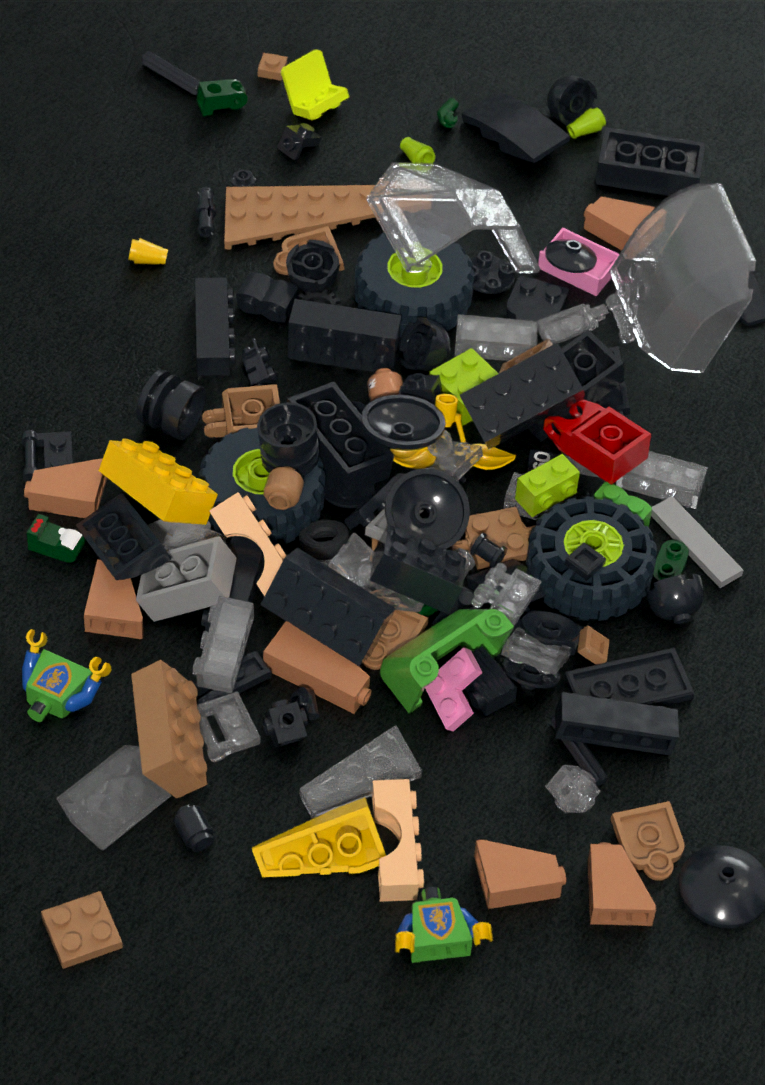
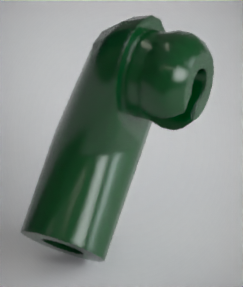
M449 98L437 111L441 125L446 128L454 127L458 120L457 116H453L454 111L459 106L454 98Z

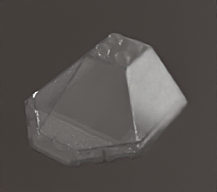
M392 162L367 196L368 204L407 273L423 271L428 273L432 267V263L429 260L430 257L474 229L493 231L517 273H538L540 271V267L518 222L499 190L438 164Z

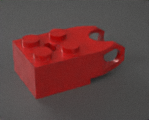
M582 399L570 407L569 413L574 419L549 416L544 421V431L560 451L611 485L648 459L651 433L611 407L605 409L599 404ZM577 406L582 409V415L578 412ZM552 424L556 426V428L562 435L557 434L553 430Z

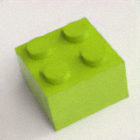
M472 348L429 373V375H440L443 394L457 397L456 413L461 414L462 426L471 422L472 418L460 394L498 374Z

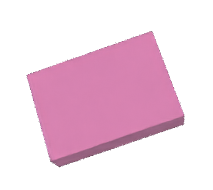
M562 228L551 242L569 239L587 245L597 256L595 267L584 273H571L560 270L546 259L545 248L543 251H540L538 268L597 296L619 269L621 255Z

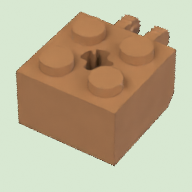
M277 384L226 389L222 392V408L204 411L202 415L203 422L206 424L204 426L205 435L209 438L224 437L229 433H237L239 429L247 427L248 429L257 428L259 418L265 410L280 404Z

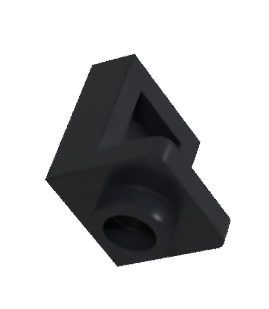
M308 124L290 125L285 127L277 148L291 159L297 160L303 147L319 146L322 137L315 133V129Z

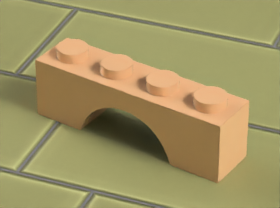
M237 492L209 512L226 538L234 536L245 537L254 541L261 548L264 554L265 565L263 573L256 584L265 597L286 554L279 544L273 546L268 536L272 533L262 519L258 522L252 514L256 508L249 497L246 495L242 498L239 492Z
M409 779L373 780L372 807L374 823L390 829L399 841L398 847L392 853L379 859L378 882L380 902L417 900L418 888L424 887L423 869H417V861H421V844L415 843L414 835H419L418 817H413L412 809H416L417 805L416 791H410Z

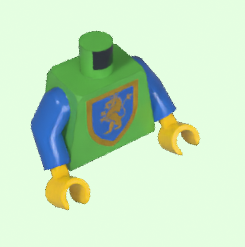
M31 629L28 631L26 639L31 647L30 650H26L22 667V687L26 691L27 702L32 705L28 710V715L38 722H42L48 713L59 718H65L70 712L77 711L91 704L101 685L100 678L109 675L111 672L110 664L104 663L103 668L98 671L101 658L95 657L90 661L89 670L45 649L40 653L39 648L43 647L47 642L46 634L42 632L40 641L34 643L35 630Z
M429 887L421 892L423 901L415 902L412 906V913L404 916L396 932L395 952H399L402 948L409 949L412 963L470 956L472 938H474L475 945H479L481 939L493 941L491 925L486 922L479 923L465 908L459 906L455 898L441 899L439 888Z

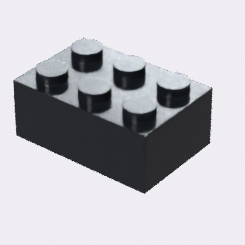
M388 525L374 550L369 581L449 614L463 589L466 558L456 551L443 549L428 539H420L411 535L403 528H395Z

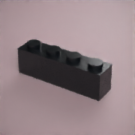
M227 277L195 278L197 376L230 375V364H235V348H229V344H234V328H229L228 324H233V308H228V304H233V289L227 288Z
M234 536L230 543H225L236 557L229 602L210 606L209 610L204 609L201 626L205 627V639L240 645L256 593V583L260 579L265 560L261 548L254 541L245 537Z
M562 692L555 709V739L672 755L679 739L678 709Z

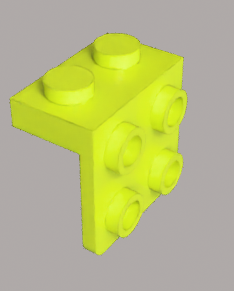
M315 49L281 69V75L294 115L305 117L309 120L317 119L326 110L338 107L342 101L349 98L347 88L331 84L324 57L320 50Z

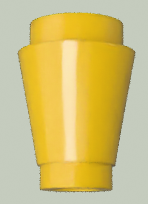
M141 238L139 240L132 239L128 260L135 261L134 264L165 265L168 249H164Z

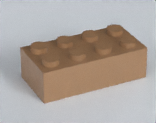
M162 660L132 673L142 774L175 798L184 796L207 785V765L202 749L204 740L200 733L199 725L201 716L197 709L196 701L198 692L194 683L188 681L175 668H171Z

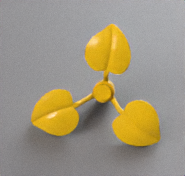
M450 394L436 396L435 406L444 415L445 428L452 426V423L456 422L463 451L467 453L466 461L469 464L480 469L492 470L503 467L516 458V455L495 447L488 450L485 444H472L469 448L461 424V414L456 413L457 397ZM430 446L412 451L390 448V451L394 454L393 461L407 468H427L436 461V454L428 451Z

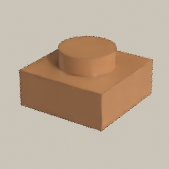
M263 53L258 68V77L282 81L281 69L287 65L288 57Z
M590 626L580 630L578 653L596 665L607 662L609 639Z

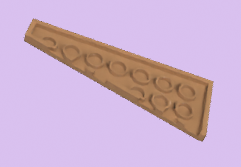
M432 184L226 187L225 249H232V245L248 242V246L254 245L256 240L271 237L273 241L280 240L281 237L287 234H302L327 226L332 230L336 229V225L351 222L352 225L360 224V220L376 218L377 221L383 220L390 214L409 211L411 214L422 210L429 211L432 210Z

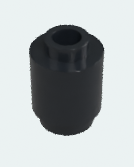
M185 805L177 810L173 823L186 847L191 848L193 852H199L208 848L214 841L212 836L213 830L199 806Z

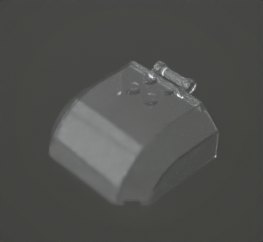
M695 184L688 186L660 202L636 227L609 271L616 287V292L606 299L608 309L614 314L620 329L619 337L623 343H631L636 339L640 349L670 370L703 373L752 300L753 289H748L749 271H755L756 260L722 184Z

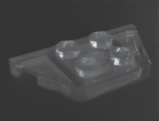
M353 533L346 545L344 544L339 553L330 561L328 567L396 608V610L420 612L424 605L423 603L369 581L374 551L356 533Z

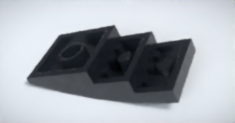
M498 91L462 113L463 122L479 127L482 137L499 142L501 152L532 163L539 161L570 141V136L550 119L525 103Z

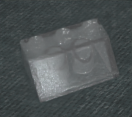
M124 745L56 799L71 823L100 850H104L171 797V795L142 774L139 746Z

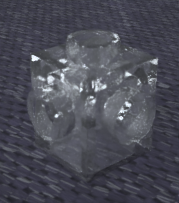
M563 765L545 786L556 798L555 804L566 813H583L588 811L594 805L597 795L601 792L594 784L595 779L590 773L581 770L579 766Z

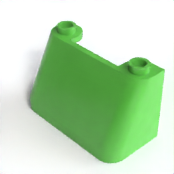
M460 609L388 655L381 664L380 675L407 712L411 713L421 706L422 700L420 697L425 687L437 678L439 673L437 660L459 646L462 649L466 648L471 651L484 646L494 658L500 654L514 626L501 611L496 609Z

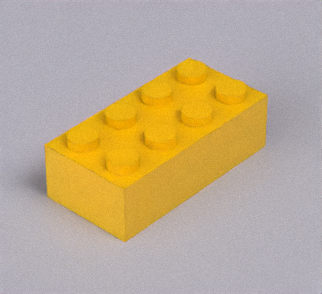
M122 439V441L110 440L98 470L164 522L206 525L210 516L209 511L213 508L218 495L208 487L209 483L194 477L190 469L178 465L173 456L162 453L159 450V446L150 441H144L141 444L129 439Z

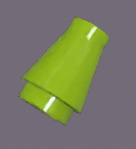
M589 108L573 123L567 125V130L570 136L575 139L579 136L601 131L602 127L606 125V120L599 108Z
M406 137L401 141L400 149L405 152L416 168L427 169L433 164L435 154L430 146L415 141L410 137Z

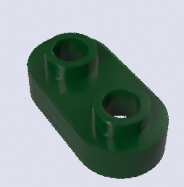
M669 540L663 543L656 559L652 583L682 575L689 555V549L683 542Z

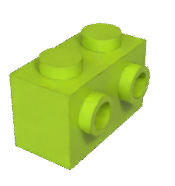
M561 454L518 477L515 500L531 517H534L576 494L580 472Z

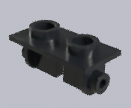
M253 338L254 347L245 348L241 355L245 369L250 373L248 377L251 386L275 385V381L279 380L273 366L268 364L271 356L265 345L260 347L255 338Z

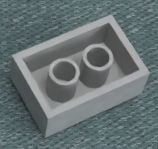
M220 536L168 550L167 552L172 559L162 566L141 575L136 597L138 604L154 622L229 602L236 557Z

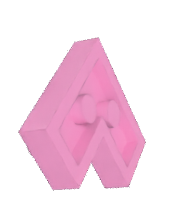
M466 648L461 649L439 669L437 678L425 687L445 728L450 731L456 730L474 714L462 690L483 673L471 650Z

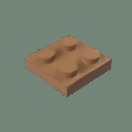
M101 891L41 911L43 922L63 969L122 948V940Z

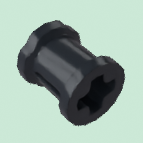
M483 532L471 547L470 554L473 556L478 555L490 563L489 567L495 569L505 557L508 548L498 546L489 540L487 534Z

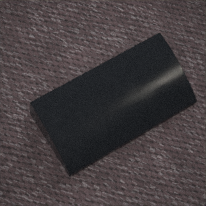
M123 493L76 524L78 530L116 581L140 576L172 559L162 543Z

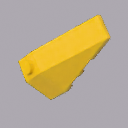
M366 798L335 808L252 847L262 877L299 876L300 874L311 873L326 875L334 872L361 873L378 867L379 859L386 856Z

